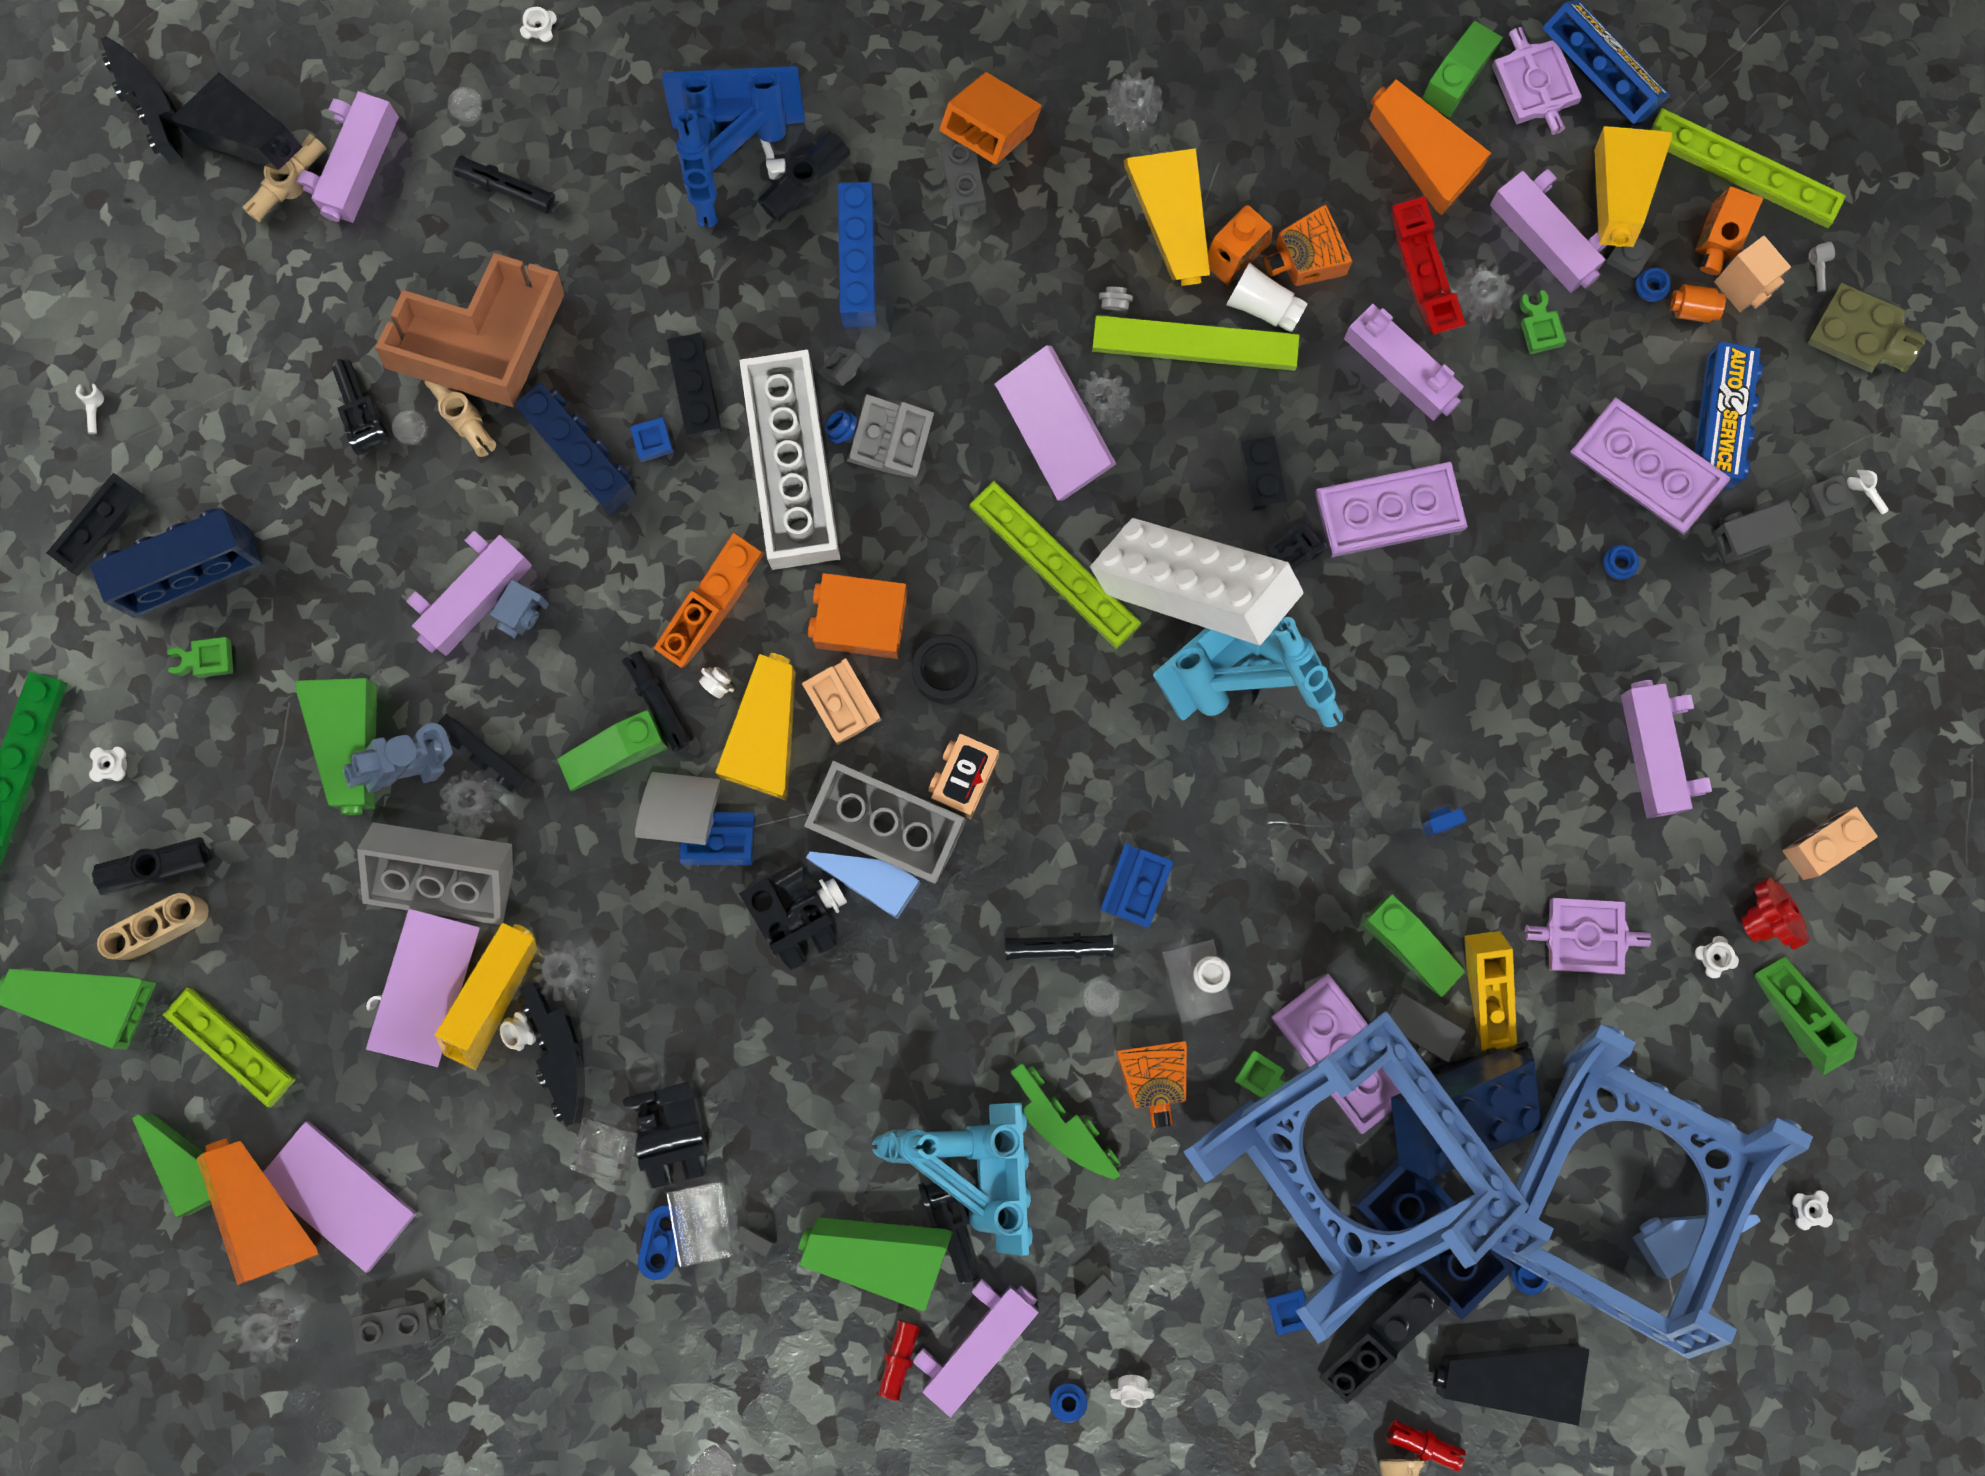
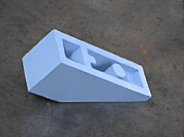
M809 852L806 857L809 862L896 919L899 918L921 884L915 878L916 875L879 859Z
M1749 1214L1741 1233L1761 1221L1756 1214ZM1706 1215L1662 1219L1654 1217L1640 1225L1641 1232L1632 1238L1656 1276L1670 1279L1688 1267L1702 1233Z

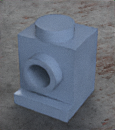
M511 579L490 616L499 623L496 627L498 630L515 639L517 634L522 636L526 629L529 630L534 626L539 615L537 610L539 607L546 610L549 603L538 593Z

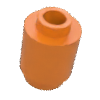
M1682 284L1680 289L1674 290L1672 294L1670 310L1674 311L1675 318L1704 323H1710L1712 320L1719 321L1724 312L1726 295L1718 293V289Z

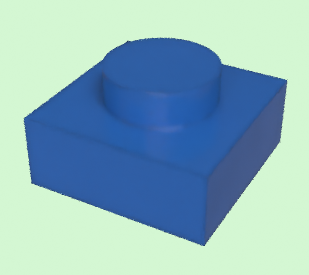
M663 417L630 426L641 462L674 453Z
M1446 806L1430 812L1429 816L1431 819L1423 823L1422 827L1428 838L1460 826L1467 819L1462 808L1451 811L1450 807Z
M1302 1288L1266 1297L1277 1336L1307 1328L1295 1312L1306 1301Z

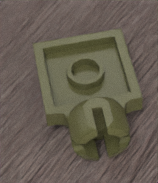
M1841 283L1807 344L1870 373L1873 372L1878 364H1886L1906 372L1918 357L1921 347L1925 344L1926 336L1907 327L1903 323L1905 310Z

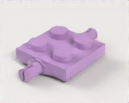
M1515 28L1509 33V36L1516 50L1510 55L1494 60L1492 64L1494 74L1516 125L1535 118H1545L1551 134H1558L1565 129L1558 112L1561 109L1578 104L1582 96L1560 46L1554 40L1542 44H1529L1523 28Z
M1552 898L1550 899L1547 927L1526 925L1524 932L1539 933L1524 934L1526 941H1546L1549 949V971L1623 975L1625 974V955L1629 946L1649 948L1651 945V940H1637L1651 938L1650 932L1629 931L1625 921V902Z

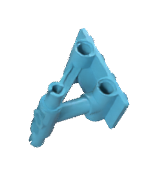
M1284 617L1261 646L1205 628L1153 674L1175 713L1182 720L1187 719L1197 709L1207 716L1220 714L1227 708L1230 702L1226 691L1297 686L1308 707L1316 710L1323 726L1334 727L1338 725L1333 714H1335L1339 722L1343 719V713L1335 701L1336 691L1328 676L1327 669L1323 666L1310 640L1301 636L1295 620L1291 617Z
M1021 1103L990 1104V1124L967 1126L965 1130L925 1132L918 1129H898L887 1131L874 1139L872 1145H877V1149L872 1150L877 1157L883 1158L890 1163L911 1164L969 1209L970 1224L975 1230L995 1234L997 1253L1018 1256L1029 1255V1246H1031L1033 1238L1031 1226L1027 1222V1208L1030 1206L1031 1197L1025 1182V1170L1028 1168L1029 1158L1023 1143V1133L1026 1130L1027 1119L1025 1112L1022 1110ZM966 1156L969 1160L977 1159L978 1189L938 1158Z

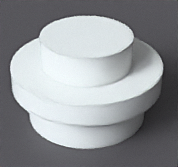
M1210 956L1201 959L1196 964L1193 977L1196 985L1201 990L1207 993H1216L1227 986L1230 979V970L1222 959Z

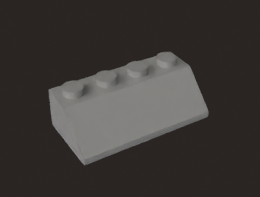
M832 761L804 827L936 884L953 853L967 819Z
M374 822L371 824L357 848L363 904L407 911L412 909L427 914L496 925L503 923L513 875L512 844Z

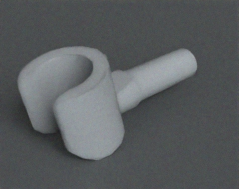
M1832 242L1818 244L1808 253L1809 262L1815 265L1817 292L1826 291L1825 262L1835 258V248Z

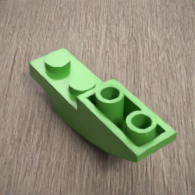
M1022 1063L1011 1071V1074L1031 1100L1028 1105L1022 1108L1026 1114V1119L1047 1142L1072 1161L1094 1173L1113 1180L1121 1176L1116 1170L1121 1163L1109 1146L1104 1150L1101 1149L1094 1139L1099 1135V1132L1087 1116L1081 1120L1076 1114L1064 1122L1061 1116L1066 1114V1111L1054 1095L1049 1099L1040 1089V1086L1045 1082L1033 1065L1026 1069Z

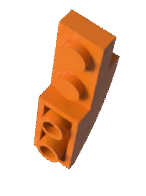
M733 533L697 589L690 591L653 649L679 667L684 668L707 642L738 601L749 584L748 578L765 553L740 535Z

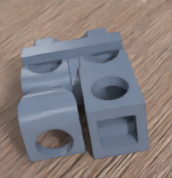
M428 723L421 727L413 738L408 735H400L391 738L387 743L384 737L373 739L365 751L356 752L352 755V762L343 767V773L348 788L366 785L368 793L379 791L382 787H389L398 779L420 775L422 782L427 783L436 781L445 771L443 764L450 758L453 751L445 729L439 724Z

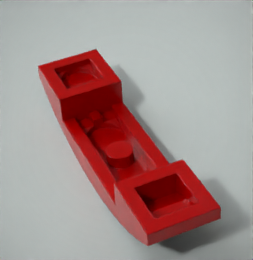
M1425 196L1393 205L1391 207L1403 266L1414 299L1428 330L1433 336L1464 327L1466 323L1456 292L1451 293L1432 234L1435 226Z

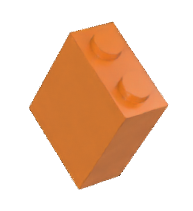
M985 72L948 102L939 131L997 165L1032 133L1042 105Z
M823 573L821 584L816 583L814 588L813 604H818L816 617L810 618L808 637L813 638L816 649L898 659L908 595L906 584Z

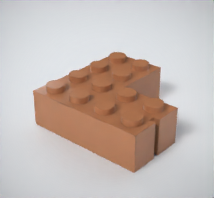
M493 253L468 309L402 290L390 315L393 323L387 321L375 346L376 351L385 369L514 408V404L520 395L565 295L559 273L529 263L527 272L532 287H529L530 283L523 261Z

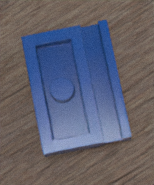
M713 812L714 823L706 845L680 843L679 860L681 865H752L754 812Z
M1125 843L1100 911L1149 929L1174 861Z

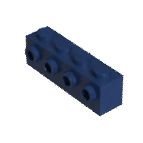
M539 383L514 404L525 420L608 516H611L636 495L628 483L632 480L629 473L620 463L616 466L611 464L607 459L611 453L598 438L593 442L585 434L589 430L588 426L576 413L570 416L564 410L567 402L555 388L549 392L542 383Z

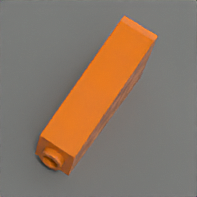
M1395 79L1387 89L1384 86L1381 87L1371 100L1373 109L1369 120L1434 209L1440 215H1443L1484 168L1491 152Z
M226 1138L205 1146L207 1152L202 1153L197 1158L237 1285L318 1255L316 1246L241 1141L229 1144Z

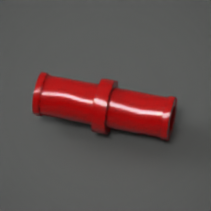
M902 1320L897 1322L898 1326L890 1353L886 1352L884 1360L887 1363L879 1390L877 1391V1395L895 1401H900V1394L907 1370L913 1366L914 1360L911 1359L921 1328V1326Z
M1397 1419L1392 1421L1387 1433L1393 1435H1387V1443L1415 1453L1416 1458L1424 1460V1462L1431 1460L1456 1473L1461 1470L1465 1459L1460 1458V1456H1466L1465 1449L1458 1448L1436 1438V1434L1429 1430L1422 1432L1401 1423Z

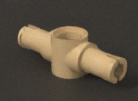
M312 134L306 137L301 144L302 148L282 168L276 170L264 166L265 178L260 183L262 186L242 206V209L260 223L278 201L283 202L285 199L297 198L304 191V185L297 183L301 171H307L314 161L327 150L322 142L317 138L315 139ZM289 175L287 179L280 182L284 176Z
M428 381L424 382L438 400L437 405L440 415L459 436L467 439L477 456L484 457L488 455L484 445L491 452L496 448V442L482 426L483 421L480 412L461 391Z

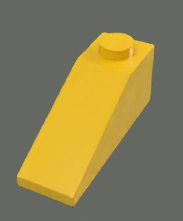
M1501 931L1466 935V970L1479 1048L1481 1051H1486V1049L1493 1047L1501 1049L1516 1045L1513 948Z

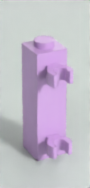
M359 91L352 106L334 98L328 111L335 114L334 120L343 123V127L321 177L312 172L302 170L297 180L298 184L304 185L303 190L305 192L313 194L311 199L321 210L320 214L335 222H339L340 219L351 223L354 222L399 118L389 101Z
M1549 169L1545 170L1534 181L1522 171L1497 191L1490 206L1570 293L1581 285L1586 289L1601 275L1598 269L1604 263L1605 258L1599 252L1607 245H1599L1598 232L1587 240L1545 195L1552 188L1551 184L1557 180Z
M1372 304L1349 326L1344 340L1430 419L1434 421L1441 413L1448 416L1461 402L1457 397L1464 386L1453 377L1455 373L1445 364L1441 366L1392 321L1393 316L1384 308L1380 310Z
M473 531L464 541L479 556L432 605L416 591L406 600L421 615L412 625L420 633L416 640L431 653L437 649L447 656L497 604L511 579L518 582L532 567V564L501 535L489 545L479 534Z
M1652 680L1632 683L1631 689L1621 695L1646 819L1680 814L1693 809L1690 797L1705 795L1712 792L1709 778L1692 781L1686 780L1673 714L1686 713L1688 710L1694 709L1692 696L1690 694L1669 698L1666 683L1653 685Z
M981 1279L972 1289V1293L990 1309L942 1365L924 1347L914 1358L913 1363L931 1377L924 1386L922 1393L950 1418L1039 1313L1038 1308L1034 1305L1038 1299L1024 1286L1021 1285L1016 1289L1010 1284L1000 1296L989 1284Z

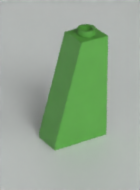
M367 678L296 681V692L328 805L341 810V815L348 816L363 815V809H375V792L368 793L366 785L348 788L343 767L352 762L351 757L354 753L365 751L373 739H376L377 685Z
M9 969L7 974L0 980V1006L111 1049H128L157 982L150 979Z
M818 1217L813 1229L806 1228L802 1235L798 1250L804 1251L799 1266L925 1312L953 1231L940 1228Z

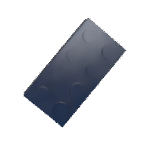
M221 508L207 510L200 514V518L191 522L173 524L167 528V532L155 537L140 538L133 543V546L124 550L107 552L100 557V560L89 565L103 602L135 618L263 563L249 528Z
M1501 1049L1436 1078L1489 1152L1541 1128L1535 1060ZM1400 1093L1391 1097L1399 1166L1428 1180L1454 1169L1455 1166L1403 1095Z
M1397 1158L1350 1204L1373 1229L1401 1231L1427 1220L1456 1203L1433 1178L1428 1180L1399 1166V1159ZM1448 1249L1411 1270L1417 1277L1424 1274L1449 1297L1451 1302L1447 1309L1452 1315L1463 1320L1516 1267L1507 1258L1489 1249L1476 1264L1465 1269L1452 1250Z

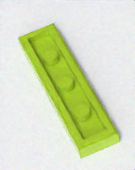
M187 987L163 1014L166 1019L267 1107H273L296 1080L294 1076L193 988Z

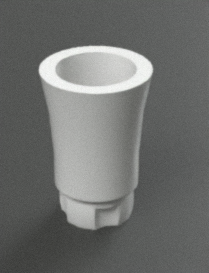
M1249 262L1226 305L1263 319L1275 327L1279 325L1283 329L1292 332L1308 303L1294 296V292L1281 286Z

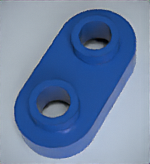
M663 1205L654 1209L646 1223L638 1256V1267L640 1272L651 1280H660L669 1276L676 1267L686 1221L682 1211L673 1205ZM665 1216L673 1220L674 1225L671 1230H665L662 1227L661 1222ZM656 1253L664 1256L665 1262L662 1267H657L653 1263V1256Z

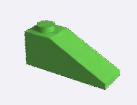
M1474 21L1446 56L1430 80L1422 100L1450 118L1503 37Z
M646 710L612 725L557 758L570 791H574L668 749V746L656 719L649 710Z
M1393 894L1385 897L1360 923L1440 998L1466 972L1420 919Z
M1786 957L1755 974V979L1794 1041L1823 1076L1854 1058L1858 1038Z
M138 1114L132 1117L175 1217L189 1216L211 1205L197 1158L203 1152L154 1114Z

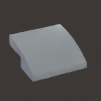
M866 394L863 398L856 431L853 435L846 461L895 475L916 478L934 412L904 402L897 405Z
M651 772L638 813L635 837L706 845L714 823L713 811L721 792V779Z

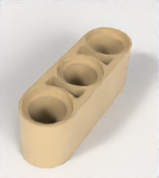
M184 893L173 894L105 929L97 941L98 951L107 959L135 960L203 924L208 917V905L202 898ZM189 902L191 906L190 914L183 919L181 909L184 904ZM154 919H156L158 922V929L156 933L151 936L149 933V925ZM123 936L125 938V947L121 952H118L116 947L117 941Z

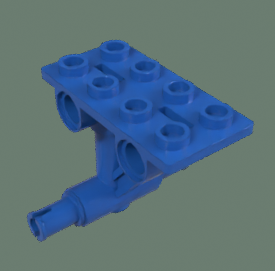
M798 67L665 72L662 74L672 127L678 129L679 132L676 147L687 198L695 207L696 220L699 226L705 228L704 217H707L708 227H712L718 222L714 205L718 194L713 171L755 132L765 142H776L786 135L787 124L805 122ZM721 127H727L723 132H721Z

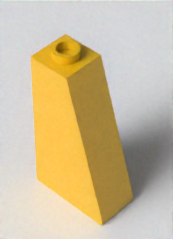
M1603 127L1594 150L1599 245L1634 247L1652 201L1672 139V132Z
M1196 148L1126 158L1124 160V168L1171 279H1181V286L1202 283L1201 276L1210 275Z
M770 653L769 657L759 654L715 773L724 780L786 800L789 793L796 671L793 665L789 664L790 659L782 655Z
M504 923L500 925L434 1035L444 1056L475 1071L478 1068L537 951L535 939L532 937L533 933L527 928L518 924H514L513 927Z

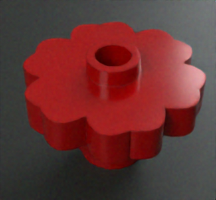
M1771 877L1756 884L1754 890L1758 896L1756 899L1758 905L1748 909L1747 915L1741 917L1742 925L1748 936L1754 942L1761 940L1767 942L1777 937L1784 946L1789 945L1792 950L1807 944L1810 940L1805 930L1807 925L1797 904L1791 898L1788 891L1779 882L1775 883Z

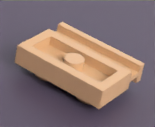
M846 658L834 667L831 666L802 683L837 745L864 731L870 725L881 721L879 714Z

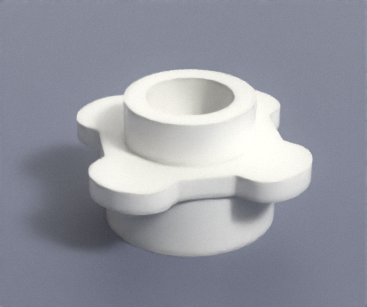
M541 7L528 8L523 15L524 26L520 28V33L525 39L534 37L539 38L542 42H548L553 37L551 29L552 25L556 23L557 17L553 11H546ZM541 23V26L536 27V24Z
M711 667L708 669L702 668L703 677L699 682L710 694L717 698H722L728 691L733 692L735 690L733 685L730 684L731 677L719 667L714 669Z
M100 747L94 748L90 753V758L93 760V767L89 772L90 778L95 782H101L103 779L122 780L127 768L125 750L121 747H114L112 750H103ZM107 761L110 762L109 767H105Z
M832 878L825 883L822 879L819 880L823 888L817 890V893L826 910L833 907L836 913L840 912L838 907L846 904L847 901L835 879Z
M1716 936L1713 938L1712 943L1706 946H1698L1695 950V957L1703 962L1706 967L1705 973L1710 978L1720 977L1722 971L1734 969L1739 963L1733 948L1728 945L1727 939L1723 936ZM1715 954L1720 956L1718 961L1714 959Z
M521 1011L516 1012L513 1018H505L500 1026L501 1039L510 1049L521 1051L526 1044L532 1045L536 1041L533 1026Z
M1817 1190L1812 1195L1797 1193L1792 1197L1793 1214L1796 1218V1225L1800 1229L1809 1230L1811 1226L1816 1225L1829 1227L1832 1224L1833 1217L1828 1213L1827 1208L1829 1197L1824 1191ZM1810 1207L1815 1208V1212L1813 1214L1809 1212Z
M1125 1375L1118 1379V1389H1112L1110 1396L1113 1399H1120L1121 1404L1126 1407L1137 1408L1143 1405L1144 1400L1154 1398L1155 1392L1148 1388V1381L1144 1377Z

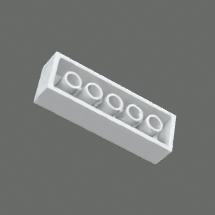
M808 350L739 360L767 560L772 570L841 560L813 368Z
M1132 518L1122 528L1119 534L1090 566L1108 596L1261 646L1304 593L1288 562Z

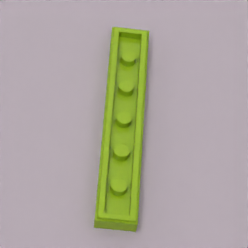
M1661 108L1650 130L1672 132V139L1668 148L1669 153L1826 228L1833 224L1845 200L1846 195L1666 109Z
M1096 315L1092 352L1295 371L1297 368L1300 334Z
M995 481L970 503V508L1116 650L1141 626L1142 623L1116 598L1108 596L1098 580Z

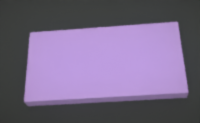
M1046 345L995 383L1058 501L1065 500L1116 465L1114 458L1052 346Z
M1616 397L1570 451L1573 457L1683 535H1685L1730 481L1728 475Z
M1451 462L1319 488L1315 491L1330 557L1466 530L1468 527Z
M408 909L366 1050L438 1067L442 1050L434 1035L461 992L480 927Z
M1326 974L1271 1017L1308 1067L1334 1052L1368 1025L1329 974ZM1381 1067L1348 1095L1341 1098L1335 1092L1331 1097L1357 1131L1363 1134L1392 1112L1391 1097L1401 1092Z
M310 1121L304 1122L263 1172L288 1207L366 1273L372 1270L417 1215L415 1210Z

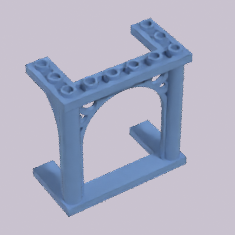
M1387 1011L1376 1017L1334 1052L1257 1102L1251 1099L1184 1151V1154L1205 1183L1215 1178L1236 1159L1247 1152L1331 1270L1333 1275L1295 1311L1317 1343L1328 1339L1383 1284L1448 1249L1452 1250L1465 1269L1476 1264L1530 1207ZM1381 1067L1474 1193L1427 1220L1401 1231L1372 1229L1355 1222L1340 1212L1324 1196L1315 1183L1307 1166L1303 1149L1304 1127L1312 1109L1335 1092L1341 1098L1348 1095ZM1289 1119L1293 1124L1294 1130L1290 1126L1286 1125L1289 1122ZM1278 1134L1290 1140L1293 1147L1292 1150H1288ZM1348 1233H1355L1360 1238L1362 1251H1360ZM1372 1240H1375L1380 1246H1376L1373 1249Z
M1601 1024L1567 1053L1563 1061L1562 1067L1567 1069L1515 1183V1187L1530 1207L1490 1249L1683 1357L1691 1359L1732 1344L1737 1329L1712 1316L1709 1312L1745 1222L1760 1193L1781 1164L1808 1150L1813 1136L1802 1131L1801 1126L1794 1121L1779 1119L1778 1117L1749 1135L1737 1130V1126L1733 1122L1707 1114L1699 1104L1690 1100L1679 1099L1670 1094L1665 1086L1656 1082H1648L1636 1076L1635 1071L1630 1067L1620 1064L1631 1055L1636 1042L1627 1038L1622 1030ZM1599 1088L1612 1093L1616 1103L1614 1112H1607L1600 1106L1597 1099ZM1586 1101L1590 1110L1595 1114L1593 1119L1583 1117V1113L1589 1109L1584 1106ZM1625 1101L1632 1106H1636L1637 1111L1632 1112L1625 1107ZM1661 1120L1664 1121V1122H1666V1123H1668L1669 1125H1668V1126H1664V1125L1661 1123ZM1613 1121H1633L1652 1126L1675 1140L1691 1157L1701 1175L1707 1201L1705 1224L1667 1317L1540 1248L1548 1243L1554 1228L1540 1221L1539 1217L1563 1163L1574 1143L1586 1131L1595 1126ZM1576 1123H1577V1125L1579 1126V1128H1577V1129L1575 1130L1574 1127H1575V1125H1576ZM1691 1136L1697 1141H1702L1705 1145L1702 1148L1695 1146L1691 1142ZM1718 1150L1728 1155L1729 1162L1723 1169L1711 1168L1706 1163V1154L1709 1151ZM1729 1177L1727 1182H1721V1190L1714 1185V1178L1722 1179Z

